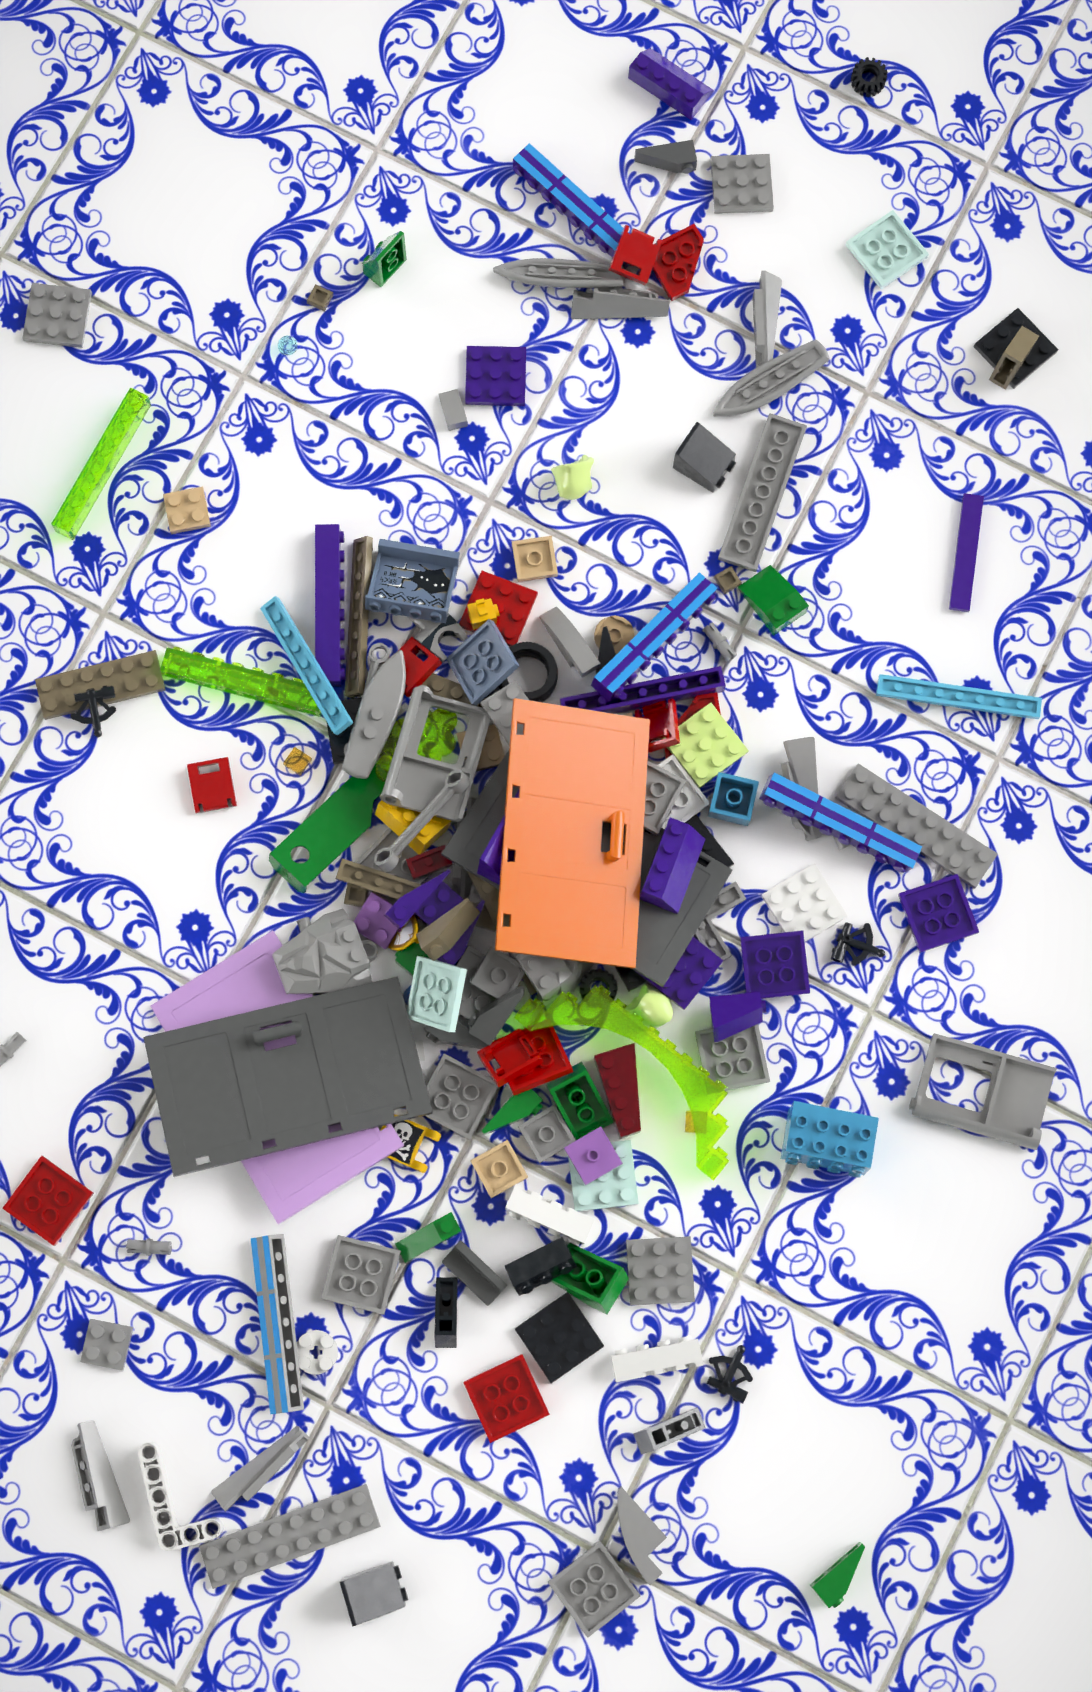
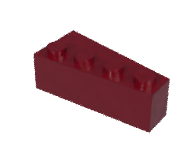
M635 1043L594 1055L593 1059L619 1139L640 1133L641 1122Z

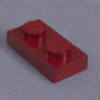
M445 844L406 859L413 880L453 865L452 861L441 855L446 847Z

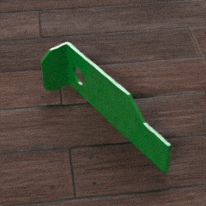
M375 763L367 779L353 776L349 778L269 854V862L274 870L298 892L305 893L307 885L371 827L373 801L382 794L387 773ZM296 847H304L309 852V859L304 863H296L291 858V851Z

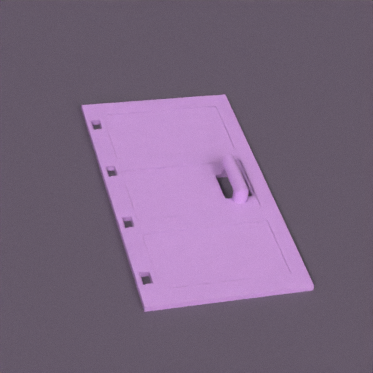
M272 930L150 1005L166 1032L313 997V995L286 994L272 954L283 945ZM292 1021L260 1028V1030L292 1023ZM295 1035L264 1042L265 1051L297 1044ZM340 1123L328 1126L329 1133L343 1130ZM392 1124L386 1125L387 1128L381 1131L376 1127L242 1160L241 1162L279 1225L404 1147V1144ZM275 1139L262 1142L263 1149L277 1146Z

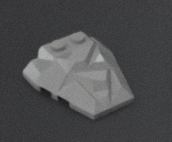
M343 908L324 914L272 954L286 994L330 993L372 983L371 974L368 969L370 962L358 930Z
M510 953L511 957L519 962L538 993L536 997L546 1013L563 1004L594 965V963Z

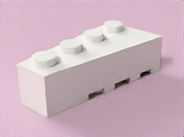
M515 1184L505 1207V1210L509 1211L508 1216L517 1220L523 1217L529 1220L527 1224L538 1229L540 1226L548 1228L547 1233L559 1237L560 1234L568 1237V1242L579 1246L580 1243L585 1244L595 1219L571 1208H565L556 1201L544 1199L540 1194L530 1190L526 1191L522 1189L523 1186Z
M691 1336L678 1338V1343L670 1344V1340L657 1342L658 1347L649 1348V1345L645 1344L636 1346V1351L628 1352L627 1348L615 1350V1355L611 1356L615 1382L683 1370L694 1366H703L699 1340H692Z

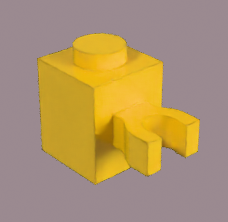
M484 598L476 600V603L467 605L473 630L481 627L488 619L494 621L495 624L497 623V616H500L497 604L493 605L491 598L484 600Z

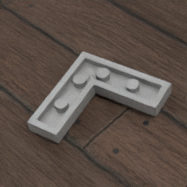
M736 881L721 889L694 934L699 942L724 961L730 958L732 954L711 920L746 901V897Z

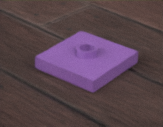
M601 1126L564 1147L585 1186L623 1164Z

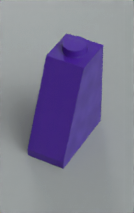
M760 992L709 997L714 1042H719L763 1022V1013H766L765 1000H761Z

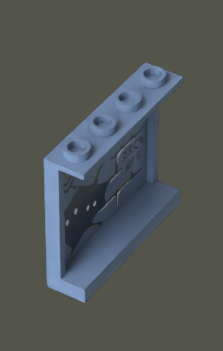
M379 539L378 555L368 595L365 596V609L373 612L390 613L395 616L401 615L413 619L430 620L435 623H446L459 568L460 552Z

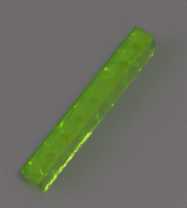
M131 387L129 388L53 519L51 525L55 532L71 540L75 539L150 409L151 402L147 395Z
M180 647L166 648L160 667L162 676L302 713L321 716L320 709L301 679H286L282 674L275 672L272 675L264 673V670L252 667V669L244 668L243 664L237 662L232 664L225 663L223 659L218 657L206 658L204 654L199 652L187 653Z

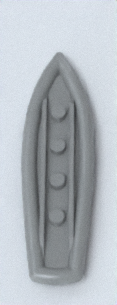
M531 258L511 261L493 267L494 273L507 279L543 287H622L626 279L609 271L610 264L569 259Z
M815 339L755 368L728 389L718 402L713 416L740 415L765 406L779 398L830 360L826 348Z
M402 650L397 651L380 666L368 684L360 702L342 767L343 771L353 777L361 779L369 777L397 719L406 683V667Z

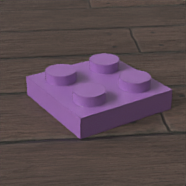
M372 891L353 922L360 934L383 949H387L399 930L384 916L393 906V903Z

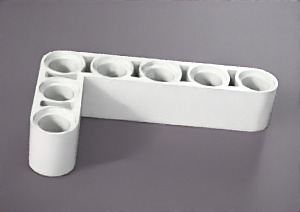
M153 1441L142 1444L139 1447L138 1456L159 1547L164 1551H172L220 1536L223 1533L224 1524L216 1517L178 1527L161 1448ZM147 1446H152L155 1450L152 1458L145 1456L144 1451ZM152 1468H157L160 1472L157 1480L150 1478L149 1472ZM156 1490L164 1492L165 1498L162 1502L155 1500L154 1494ZM161 1512L169 1514L170 1520L168 1524L160 1522L159 1516ZM210 1522L217 1524L218 1532L216 1534L208 1532L207 1526ZM188 1528L196 1531L197 1536L195 1540H189L186 1537V1530ZM166 1534L174 1536L175 1543L173 1546L165 1544L164 1538Z

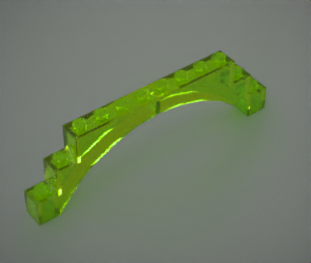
M594 985L580 1004L576 1003L578 998L568 991L565 994L562 991L547 1011L543 1009L546 1005L537 998L534 1000L529 998L513 1018L530 1032L558 1025H586L617 1033L631 1039L649 1051L670 1072L682 1090L692 1115L696 1135V1167L710 1179L715 1180L729 1162L726 1158L728 1153L719 1146L717 1149L713 1147L729 1128L726 1125L727 1119L719 1113L713 1114L714 1110L728 1094L725 1091L726 1085L718 1079L715 1082L708 1077L710 1073L701 1065L699 1068L692 1064L693 1059L685 1052L682 1055L675 1050L677 1046L669 1039H666V1041L662 1040L657 1029L652 1025L649 1028L642 1023L644 1019L636 1012L630 1014L625 1009L627 1005L618 998L614 1001L609 996L611 992L602 985L599 988Z

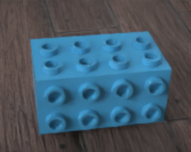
M794 1101L788 1110L780 1159H784L785 1163L798 1165V1162L804 1163L806 1167L811 1169H819V1167L828 1168L827 1171L832 1173H840V1171L849 1172V1176L860 1178L872 1166L879 1118Z

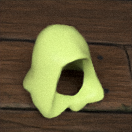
M583 455L578 461L559 465L551 469L560 497L575 500L581 498L592 489L590 470L594 463L592 457Z
M648 984L642 986L639 996L634 998L625 1008V1012L633 1024L644 1032L654 1031L669 1022L673 1015L670 999Z

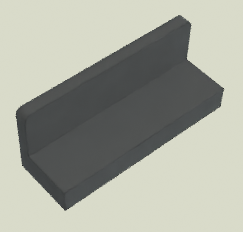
M461 1240L442 1260V1263L487 1306L507 1287V1284Z

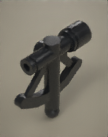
M106 685L101 690L96 691L94 688L87 689L84 693L74 694L75 702L84 701V703L76 713H71L70 717L82 724H92L95 737L102 736L100 722L107 720L116 712L115 706L109 707L103 702V699L115 698L113 686ZM97 702L107 710L105 713L99 715ZM89 703L91 717L81 716L80 714Z
M845 922L842 933L838 934L836 940L838 944L832 949L831 960L842 963L847 951L853 959L851 965L856 966L865 960L869 953L884 957L885 951L872 945L873 933L869 923H865L864 928L850 934L853 925ZM865 932L866 943L853 937ZM851 947L862 950L861 955L856 957Z
M739 1345L733 1358L727 1356L709 1358V1363L714 1365L718 1379L710 1376L706 1384L718 1389L717 1392L726 1395V1393L731 1395L733 1401L743 1404L748 1391L736 1386L745 1380L752 1382L753 1377L747 1367L740 1362L743 1357L742 1354L745 1352V1347ZM723 1362L729 1364V1367L725 1373L724 1378L722 1377L718 1363ZM738 1368L744 1376L731 1382Z

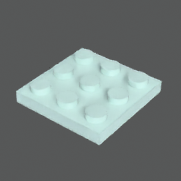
M894 210L846 241L845 244L881 290L929 256L926 249Z
M417 956L407 1006L409 1020L447 1032H455L467 969L437 960L432 961V959Z
M631 1140L611 1142L623 1164L586 1186L568 1156L575 1211L639 1204Z

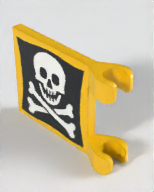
M410 1120L392 1123L404 1147L387 1158L425 1173L428 1166L415 1160L424 1136L438 1142L441 1134Z

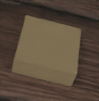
M315 284L307 299V304L325 312L334 294L332 291Z
M732 566L714 576V580L724 595L742 584Z
M347 883L344 904L362 907L366 902L368 890Z

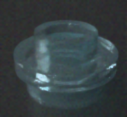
M287 335L278 341V350L283 355H292L297 351L298 344L294 337ZM290 344L291 347L286 349L285 345Z

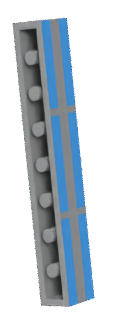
M284 1234L251 1238L270 1415L304 1410Z

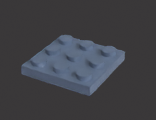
M490 619L446 659L471 704L475 706L520 666L494 621Z

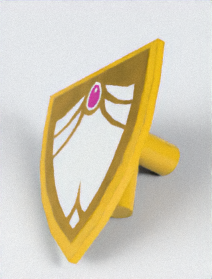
M414 914L397 931L388 948L393 951H401L413 942L419 943L416 935L418 933V922Z

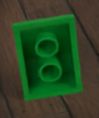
M399 231L388 236L384 241H380L371 256H366L362 262L363 274L380 287L407 260L404 232Z
M771 565L738 586V590L773 636L806 614L809 607L800 593Z
M582 1061L572 1066V1073L545 1083L575 1140L580 1139L600 1126L603 1129L614 1123Z
M569 1243L568 1247L577 1267L568 1274L554 1278L551 1282L588 1306L608 1315L628 1282L629 1277L623 1267Z

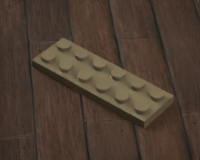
M156 650L35 679L45 720L76 713L84 701L75 702L74 694L84 693L87 689L94 688L96 691L101 690L106 685L114 687L115 698L103 699V702L107 705L166 690ZM88 703V705L85 707L84 710H88V709H89V703Z

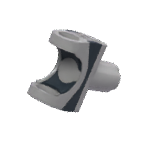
M449 613L446 623H435L430 620L408 617L421 629L414 639L438 657L442 663L447 659L439 646L442 638L453 636L463 642L468 638L463 628Z

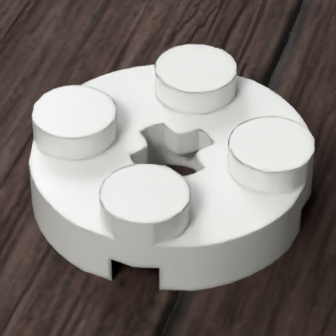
M320 1330L309 1331L297 1341L299 1368L306 1373L314 1375L323 1374L331 1369L337 1361L338 1346L333 1337L328 1333ZM314 1346H318V1349L322 1350V1355H318V1359H314V1356L309 1354L310 1350H314Z

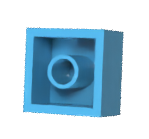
M718 772L708 817L748 826L752 816L759 781Z

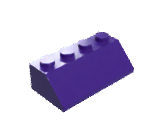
M652 48L640 52L629 66L628 79L690 120L694 118L714 92L712 88Z
M519 790L514 798H519ZM505 815L479 860L477 874L500 885ZM508 850L507 862H514V851Z
M671 817L669 818L640 893V900L676 914L679 912L705 842V838L689 824Z

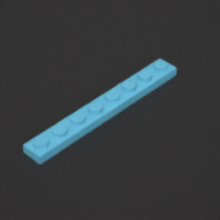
M274 596L260 609L332 732L339 735L353 724V721L279 597Z
M883 674L878 676L876 696L1037 720L1040 718L1042 698Z

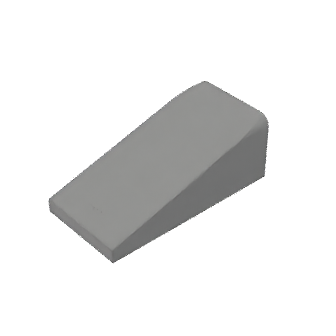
M458 389L439 393L448 430L467 427L468 421Z

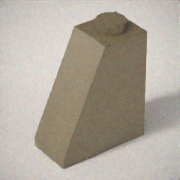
M1021 326L1001 356L989 380L1006 390L1030 353L1039 335Z

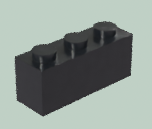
M563 1237L504 1267L514 1289L520 1296L530 1293L534 1288L542 1284L550 1283L560 1275L570 1273L577 1265Z

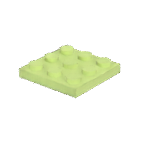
M709 703L678 726L680 744L667 747L699 789L715 778L718 772H723L749 752L712 703Z

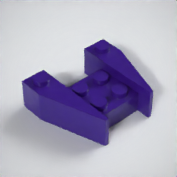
M448 869L400 897L384 916L399 929L404 926L413 914L428 926L464 899L443 882L451 872ZM481 900L476 906L480 913L485 903L484 900ZM479 915L455 945L436 959L437 961L454 965L464 954Z

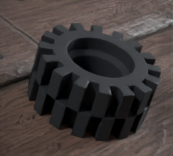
M866 57L865 62L863 59H860L859 63L857 62L853 68L851 85L852 88L855 87L854 91L856 93L860 90L859 95L863 96V93H866V97H869L870 93H872V97L876 96V93L879 94L885 86L888 72L887 69L885 70V64L881 65L882 61L878 60V62H875L876 58L872 57V61H869V57ZM865 72L873 73L876 76V80L873 82L865 81L862 78V74Z
M598 968V970L592 969L582 978L579 991L582 1000L588 1006L603 1008L614 1001L618 986L617 980L614 979L612 973H608L609 971H604L601 968ZM594 981H602L606 984L607 991L604 995L595 996L592 994L590 986Z

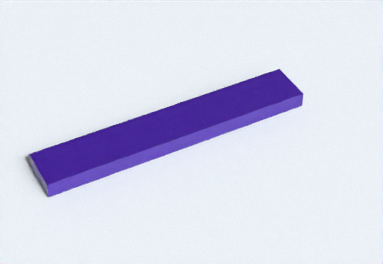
M963 494L948 610L968 613L970 611L984 496Z

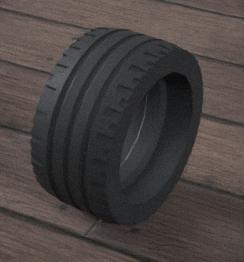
M516 643L509 647L515 659L532 657L540 660L547 669L545 684L533 692H524L529 701L543 703V701H546L551 696L557 685V663L551 652L538 643ZM506 678L498 686L499 689H502L508 684H510L508 679Z

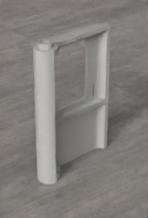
M424 685L415 687L390 764L381 800L390 805L421 813L446 786L445 779L447 775L453 770L459 769L469 778V786L462 793L454 794L434 816L451 821H461L491 720L484 708L433 695L430 688ZM432 707L469 717V723L456 764L442 762L417 754L428 713Z
M933 1033L915 1098H911L909 1110H912V1115L1037 1150L1042 1136L1040 1128L1057 1068ZM935 1058H943L991 1073L987 1095L981 1112L944 1103L926 1096Z

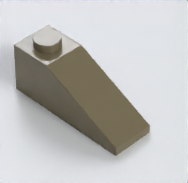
M466 898L416 934L421 949L432 961H435L455 945L480 914V911Z

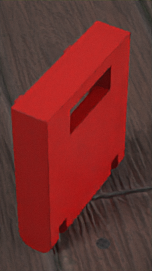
M625 225L609 271L645 286L662 240L658 239L656 244H653L655 237L635 228H632L629 234V226ZM623 262L641 269L638 275L622 269Z
M413 637L399 649L403 651L405 660L406 683L404 695L406 697H410L413 689L422 685L442 664L438 657ZM419 650L428 657L424 662L416 656Z
M673 698L668 699V703L664 700L642 707L644 716H642L640 709L634 711L636 718L650 720L648 753L680 744L677 708Z
M228 757L187 764L196 814L200 813L199 804H202L204 812L229 808L227 799H231L233 807L237 806ZM219 765L220 771L200 774L199 767Z
M517 1029L477 1051L478 1058L498 1088L543 1062L526 1034L524 1035L522 1029ZM493 1059L500 1066V1068L496 1069V1072L489 1063Z

